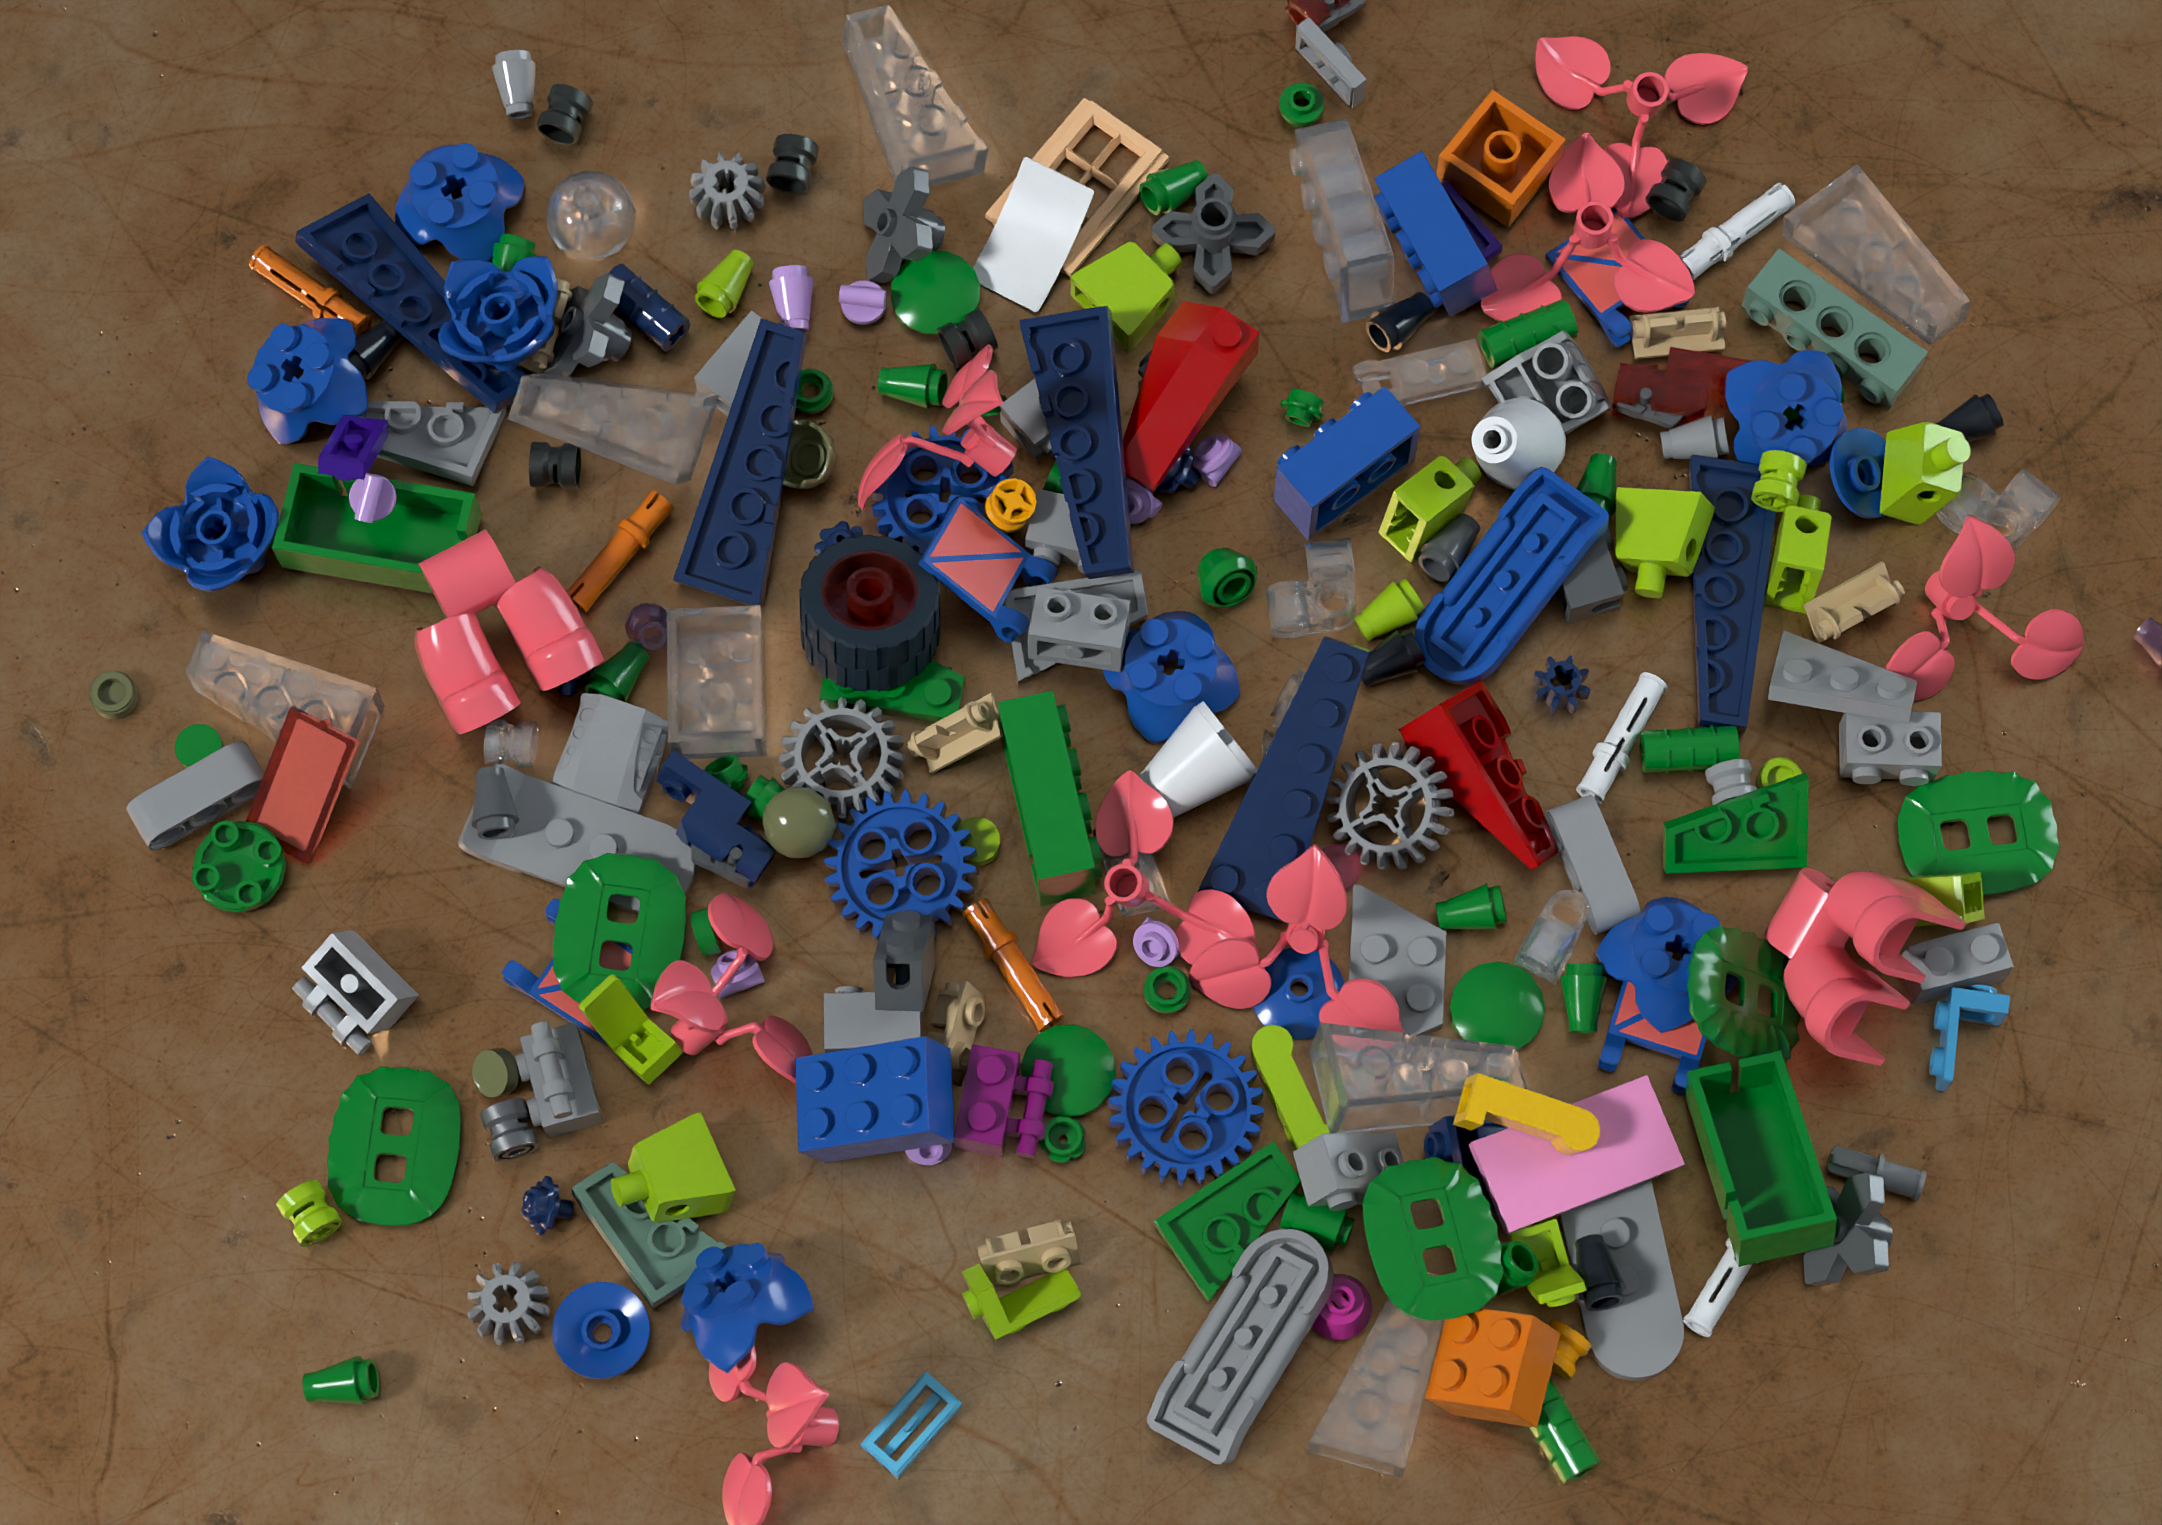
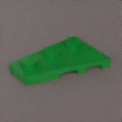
M836 612L835 619L844 625L866 631L871 630ZM933 660L926 665L925 670L918 677H913L902 686H894L884 691H856L853 688H844L836 685L834 681L823 677L819 701L821 702L824 699L827 700L829 706L838 707V700L842 696L847 700L848 709H853L855 703L861 699L865 701L866 712H870L878 707L882 710L883 715L936 723L961 709L965 677Z
M1806 772L1664 822L1663 868L1665 873L1806 868L1809 778Z
M1272 1141L1154 1220V1226L1208 1304L1232 1274V1270L1243 1252L1254 1240L1262 1235L1288 1201L1291 1193L1300 1185L1301 1180L1276 1143Z

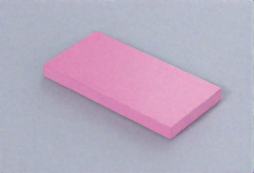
M1647 1075L1571 1104L1593 1113L1600 1125V1137L1597 1143L1591 1149L1574 1155L1563 1154L1555 1149L1551 1141L1511 1128L1504 1129L1469 1144V1148L1506 1235L1685 1165Z

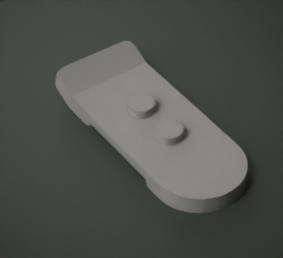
M495 764L494 766L504 769L519 817V822L515 824V834L496 840L479 838L477 829L472 826V806L458 839V846L466 853L516 873L523 872L562 887H566L568 877L576 871L583 861L599 857L605 853L632 854L641 858L657 860L666 869L677 875L686 897L689 895L696 877V864L691 861V848L676 835L677 830L672 826L526 775L505 764ZM622 895L610 897L609 903L615 908L638 915L640 901L637 898Z
M1650 1179L1558 1215L1561 1220L1569 1262L1576 1272L1575 1241L1587 1235L1599 1234L1603 1236L1604 1242L1624 1280L1626 1289L1623 1291L1624 1301L1620 1305L1607 1310L1590 1311L1586 1309L1585 1302L1579 1298L1578 1303L1582 1317L1584 1337L1592 1345L1589 1350L1590 1355L1604 1371L1616 1378L1628 1381L1647 1380L1664 1372L1677 1357L1684 1339L1683 1318L1652 1180Z
M1294 1229L1274 1230L1260 1236L1246 1248L1232 1270V1279L1181 1360L1174 1363L1159 1387L1147 1416V1424L1152 1430L1214 1464H1231L1235 1460L1246 1432L1325 1306L1333 1288L1334 1271L1329 1256L1312 1236Z

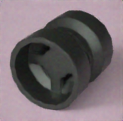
M555 84L551 87L547 97L548 110L540 114L536 123V129L542 136L555 143L573 146L577 144L582 133L580 122L589 116L593 100L586 93L575 87Z
M778 135L773 147V154L776 158L775 162L768 168L767 183L774 189L784 193H807L810 190L813 178L810 167L817 161L819 146L813 140L801 135Z
M1672 158L1668 160L1661 172V182L1654 184L1647 194L1646 203L1655 213L1663 218L1680 222L1685 219L1692 208V197L1699 196L1707 180L1705 175L1693 164L1682 159Z
M979 308L965 314L963 321L957 324L949 322L937 328L942 347L956 369L968 363L972 356L978 354L988 344L993 347V351L998 349L993 330Z
M532 442L529 457V480L531 487L545 488L550 483L560 484L564 489H578L581 476L580 444L564 443L561 447H551L548 442Z

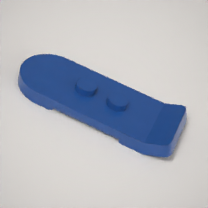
M1540 467L1536 469L1516 488L1500 509L1497 520L1443 591L1433 597L1419 617L1415 630V639L1426 659V662L1423 664L1441 680L1452 684L1465 685L1476 683L1491 675L1508 656L1588 549L1607 531L1609 526L1608 512L1547 468Z

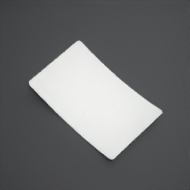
M1024 157L1001 214L973 267L979 283L1034 312H1038L1070 252L1091 203L1094 191L1028 157Z

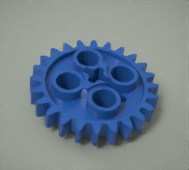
M933 425L929 429V438L924 440L965 453L966 449L961 446V441L970 428L960 438L955 437V432L949 436H939ZM916 431L912 432L913 437L922 439ZM919 447L908 449L896 470L871 494L872 499L879 501L871 505L873 517L881 518L877 522L879 534L890 532L888 537L895 538V540L902 543L906 542L913 546L914 550L918 553L924 554L953 503L959 497L985 517V502L980 503L977 500L981 498L987 499L998 483L1005 479H1011L1009 477L1014 473L1013 463L1010 462L1001 474L994 477L976 462L967 467L961 461ZM921 469H929L936 473L928 481H920L913 477ZM966 472H975L982 476L974 484H966L959 480L961 475ZM906 493H912V494H914L913 496H911V497H909V498H906V497H905V494H906ZM944 493L951 494L948 502H940ZM1003 502V503H1002V506H1003L1004 512H1005L1006 507L1004 506V502ZM923 511L932 515V518L924 524H916L909 520L912 514Z
M908 790L903 791L900 802H894L890 793L885 791L883 805L878 807L870 797L866 798L868 812L861 814L858 810L851 808L849 811L855 822L852 826L838 822L837 827L844 835L843 840L832 839L828 843L834 851L838 852V855L825 858L824 863L827 867L837 870V873L826 877L825 882L830 887H840L830 897L835 905L848 902L841 912L843 918L849 920L859 915L855 928L862 933L872 924V936L877 941H879L886 913L895 914L903 910L916 911L920 915H933L934 937L937 936L936 921L940 919L945 924L952 926L953 921L948 911L951 908L963 912L966 910L965 905L958 898L960 893L974 894L975 892L974 888L965 881V878L977 876L979 873L975 866L966 864V861L978 856L975 847H962L972 837L969 830L964 829L955 832L962 821L959 815L956 813L944 819L947 810L946 804L940 801L932 809H929L930 798L926 793L920 796L916 804L912 802V797ZM920 829L930 831L932 839L925 848L915 850L909 847L910 836L915 831ZM881 839L885 841V850L880 857L876 859L863 857V848L870 840ZM934 856H942L940 863L919 864L920 862L932 859ZM905 858L908 864H910L905 867V875L898 876L894 871V868L898 866L897 859ZM866 870L881 871V870H883L882 872H878V873H875V874H873V875H870L868 878H861V877H860V874H861L862 871H866ZM926 875L940 877V886L931 895H922L917 892L919 881ZM882 884L893 886L894 895L888 903L876 905L871 902V894L877 886Z
M1189 1030L1185 1042H1179L1174 1031H1169L1168 1045L1162 1046L1153 1036L1150 1038L1151 1052L1149 1054L1138 1047L1134 1049L1136 1066L1124 1061L1121 1063V1071L1127 1077V1080L1113 1079L1112 1088L1122 1094V1096L1109 1098V1108L1121 1111V1113L1110 1117V1127L1124 1128L1116 1136L1117 1146L1132 1144L1126 1154V1159L1130 1162L1142 1156L1144 1160L1141 1173L1144 1175L1156 1166L1160 1168L1159 1182L1164 1183L1170 1172L1177 1173V1181L1181 1187L1186 1182L1187 1174H1194L1198 1184L1204 1185L1205 1171L1211 1170L1214 1176L1218 1178L1223 1175L1222 1163L1226 1162L1231 1167H1235L1240 1163L1236 1154L1237 1150L1242 1153L1251 1154L1253 1146L1245 1136L1259 1137L1261 1134V1127L1250 1120L1264 1118L1265 1108L1252 1104L1263 1098V1089L1249 1088V1085L1257 1079L1256 1070L1241 1072L1246 1062V1056L1242 1054L1231 1060L1229 1058L1230 1042H1226L1217 1050L1213 1048V1034L1211 1033L1200 1044L1196 1043L1194 1030ZM1183 1066L1191 1071L1193 1077L1188 1083L1177 1085L1172 1083L1166 1074L1171 1068ZM1206 1073L1211 1074L1212 1079L1196 1096L1194 1112L1187 1111L1181 1118L1171 1139L1166 1143L1162 1142L1160 1138L1177 1119L1178 1103L1182 1105L1187 1104L1203 1075ZM1223 1092L1232 1099L1233 1104L1224 1111H1217L1212 1109L1206 1100L1213 1093ZM1148 1105H1157L1165 1111L1166 1117L1159 1123L1150 1124L1141 1118L1140 1112ZM1197 1131L1205 1137L1206 1144L1200 1149L1189 1150L1181 1144L1180 1138L1186 1132Z

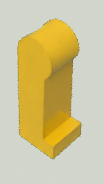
M1480 1073L1465 1079L1453 1125L1473 1130L1482 1126L1484 1120L1551 1141V1144L1557 1151L1566 1155H1574L1591 1149L1600 1137L1599 1122L1594 1114L1588 1110Z

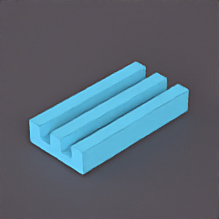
M925 1371L860 1445L898 1479L963 1406L962 1402ZM929 1387L934 1393L886 1447L881 1450L876 1444L924 1390ZM941 1400L945 1401L947 1405L895 1462L891 1458L892 1455Z

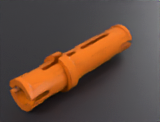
M262 245L252 255L249 262L250 269L257 271L284 292L313 310L312 314L316 319L339 318L347 320L352 324L356 335L371 327L372 317L343 299V293L335 287L327 288L301 268L272 250L270 246Z
M651 490L648 496L628 520L622 519L616 526L618 531L567 590L577 608L580 606L579 610L586 614L595 600L609 586L639 549H646L651 543L648 540L649 537L674 510L672 504L662 495L657 497L659 494L656 491Z
M988 898L980 900L978 902L979 907L974 903L963 912L962 916L967 920L985 947L982 953L987 960L993 959L1036 1024L1038 1031L1043 1032L1049 1028L1048 1024L1053 1027L1065 1017V1014L1059 1009L1017 946L1019 938L1014 931L1008 932L990 905Z

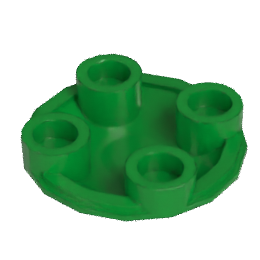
M932 251L918 262L907 260L899 268L898 274L894 277L891 285V302L895 309L896 317L901 324L923 334H938L937 328L949 322L957 324L963 321L965 314L976 310L980 302V283L975 270L962 257L948 251Z
M220 821L213 826L211 832L206 835L197 848L191 878L192 883L199 890L203 898L218 909L235 913L254 910L272 899L281 886L286 869L284 850L275 835L258 823Z
M1498 961L1479 964L1466 972L1454 987L1450 1004L1452 1027L1463 1040L1480 1051L1514 1055L1530 1043L1542 1027L1545 1014L1542 990L1530 974L1516 965Z
M1075 1024L1053 1026L1038 1034L1026 1048L1021 1063L1022 1077H1031L1034 1060H1045L1053 1063L1050 1081L1054 1082L1052 1097L1046 1099L1044 1111L1062 1117L1082 1116L1086 1113L1098 1111L1110 1094L1112 1081L1116 1077L1114 1056L1106 1041L1091 1029Z

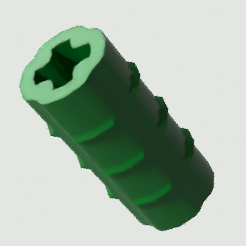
M1561 299L1545 306L1541 305L1540 308L1524 314L1520 312L1518 316L1508 320H1499L1497 324L1479 330L1478 339L1488 365L1494 369L1562 330L1567 331L1572 339L1576 338L1578 328L1569 304L1565 299Z
M1711 725L1710 727L1690 728L1688 726L1683 729L1664 728L1663 730L1641 731L1640 756L1642 770L1644 773L1666 772L1667 774L1669 771L1688 770L1692 772L1693 770L1708 769L1721 762L1740 759L1737 727L1735 725L1716 727Z
M1549 1378L1537 1428H1529L1536 1438V1443L1541 1446L1547 1456L1549 1465L1553 1466L1563 1484H1569L1585 1476L1602 1462L1591 1446V1440L1586 1438L1577 1423L1578 1419L1574 1418L1565 1403V1397L1561 1396L1552 1379Z

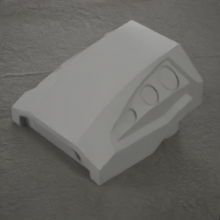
M1563 330L1542 343L1518 354L1482 377L1483 382L1490 388L1499 403L1513 398H1527L1546 406L1561 421L1565 435L1613 409L1605 389L1583 352L1567 331Z
M582 693L573 729L555 770L552 784L641 815L657 776L662 754L671 731L670 722L647 709L602 694Z

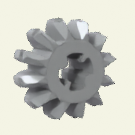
M719 151L716 158L717 163L712 164L703 159L700 164L702 172L692 173L690 181L694 188L689 192L690 202L697 206V216L701 220L711 217L712 226L716 230L724 221H729L730 227L736 230L738 227L737 219L743 218L752 223L754 219L752 209H763L764 197L761 194L766 190L765 181L762 177L758 176V167L754 164V161L744 165L743 156L739 152L731 161H726L724 154Z
M513 1262L508 1275H505L500 1263H494L492 1265V1271L495 1275L493 1279L489 1280L482 1273L476 1276V1280L483 1288V1291L471 1290L467 1292L468 1300L478 1304L467 1312L470 1321H481L477 1328L480 1336L486 1337L494 1331V1341L497 1345H504L509 1332L512 1333L517 1344L524 1343L523 1328L527 1326L535 1334H538L541 1330V1327L533 1317L549 1315L550 1309L548 1306L539 1303L549 1296V1291L546 1286H535L539 1280V1275L535 1270L528 1271L522 1276L521 1264ZM513 1294H515L514 1299L518 1306L511 1312L505 1307L504 1313H501L503 1308L499 1303L500 1299L507 1295L512 1300Z

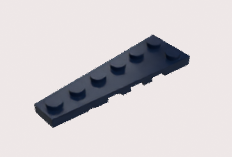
M370 193L296 231L295 242L301 249L494 414L531 394L533 383L518 365L513 370L504 372L498 370L494 365L465 361L449 355L441 349L438 333L441 326L452 319V314L445 301V280Z
M1101 306L1019 320L1031 371L1034 374L1039 392L1040 406L1049 430L1052 452L1056 457L1061 476L1060 482L1064 498L1069 507V517L1084 574L1088 579L1134 573L1112 312L1108 306Z
M765 319L760 320L673 578L675 582L762 609L807 341V334L804 331Z
M1691 455L1689 461V491L1701 492L1715 507L1693 570L1698 726L1735 725L1738 732L1745 733L1748 724L1776 512L1756 505L1751 499L1754 484L1761 479V473L1758 470L1759 465Z
M1327 636L1322 639L1211 862L1198 892L1211 889L1224 892L1233 897L1244 909L1282 921L1273 913L1268 904L1267 888L1276 872L1301 856L1311 846L1371 650Z

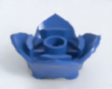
M463 143L433 148L423 154L411 167L410 179L401 192L396 204L395 223L413 244L424 245L432 240H439L450 254L461 260L479 259L490 262L493 257V244L499 243L501 234L505 233L504 211L507 208L516 206L522 198L524 179L505 160L478 152L471 144ZM461 190L463 196L453 199L450 193Z
M531 256L521 259L508 272L502 271L489 261L479 259L451 261L444 285V293L452 319L444 323L438 333L441 349L449 355L465 361L494 365L498 370L504 372L513 370L519 363L536 354L542 345L552 337L555 331L553 311L557 298L558 284L549 258L546 256Z
M319 318L297 326L280 324L272 330L270 337L258 350L253 367L248 373L247 381L257 394L263 423L280 444L299 441L307 434L309 424L317 421L336 425L343 415L360 417L368 412L366 383L361 372L348 359V354L356 346V334L349 321L339 318Z
M1802 350L1792 354L1787 362L1783 364H1776L1766 360H1755L1739 365L1727 372L1725 399L1729 411L1738 420L1740 425L1734 438V453L1738 462L1759 465L1762 453L1771 450L1793 453L1805 460L1807 466L1811 467L1821 465L1830 459L1834 443L1841 434L1847 431V419L1841 405L1842 386L1840 375L1826 353L1817 350ZM1798 405L1797 413L1799 417L1794 424L1790 422L1789 426H1785L1788 419L1783 415L1784 410L1787 407L1795 409Z
M207 456L190 473L185 484L184 502L178 506L165 507L156 513L142 531V535L157 558L169 566L186 572L187 581L194 588L206 592L217 591L234 584L249 573L252 574L260 571L264 567L266 562L265 554L274 539L278 526L279 512L273 499L265 493H254L245 478L233 466ZM226 527L225 533L220 538L214 539L216 536H220L222 528Z
M1186 611L1162 613L1146 621L1142 627L1128 631L1121 672L1103 670L1108 684L1113 689L1122 691L1126 695L1128 715L1133 726L1152 744L1168 740L1194 706H1197L1202 701L1206 703L1213 713H1217L1227 709L1240 696V684L1236 668L1229 656L1216 644L1213 630L1199 616ZM1173 661L1178 663V667H1182L1183 670L1175 669L1173 675L1164 674V666L1161 665Z
M1675 897L1653 899L1645 905L1640 914L1623 920L1614 926L1600 943L1596 955L1608 974L1616 980L1628 981L1634 985L1636 1005L1641 1015L1657 1031L1664 1033L1687 1024L1693 1018L1689 1013V994L1687 989L1689 978L1688 966L1693 947L1705 932L1720 926V922L1714 915L1704 913L1701 909L1683 899ZM1669 948L1675 949L1682 955V959L1680 961L1672 959L1673 952L1666 951ZM1728 973L1726 974L1725 995L1729 994L1738 982L1736 976Z
M760 1243L738 1244L723 1249L709 1247L703 1250L696 1259L697 1267L687 1280L681 1302L685 1307L680 1320L681 1329L689 1333L693 1331L696 1345L703 1357L726 1373L749 1354L755 1344L756 1330L760 1323L765 1322L780 1326L791 1323L814 1310L813 1300L805 1281L797 1272L784 1264L785 1259L782 1254L767 1252Z

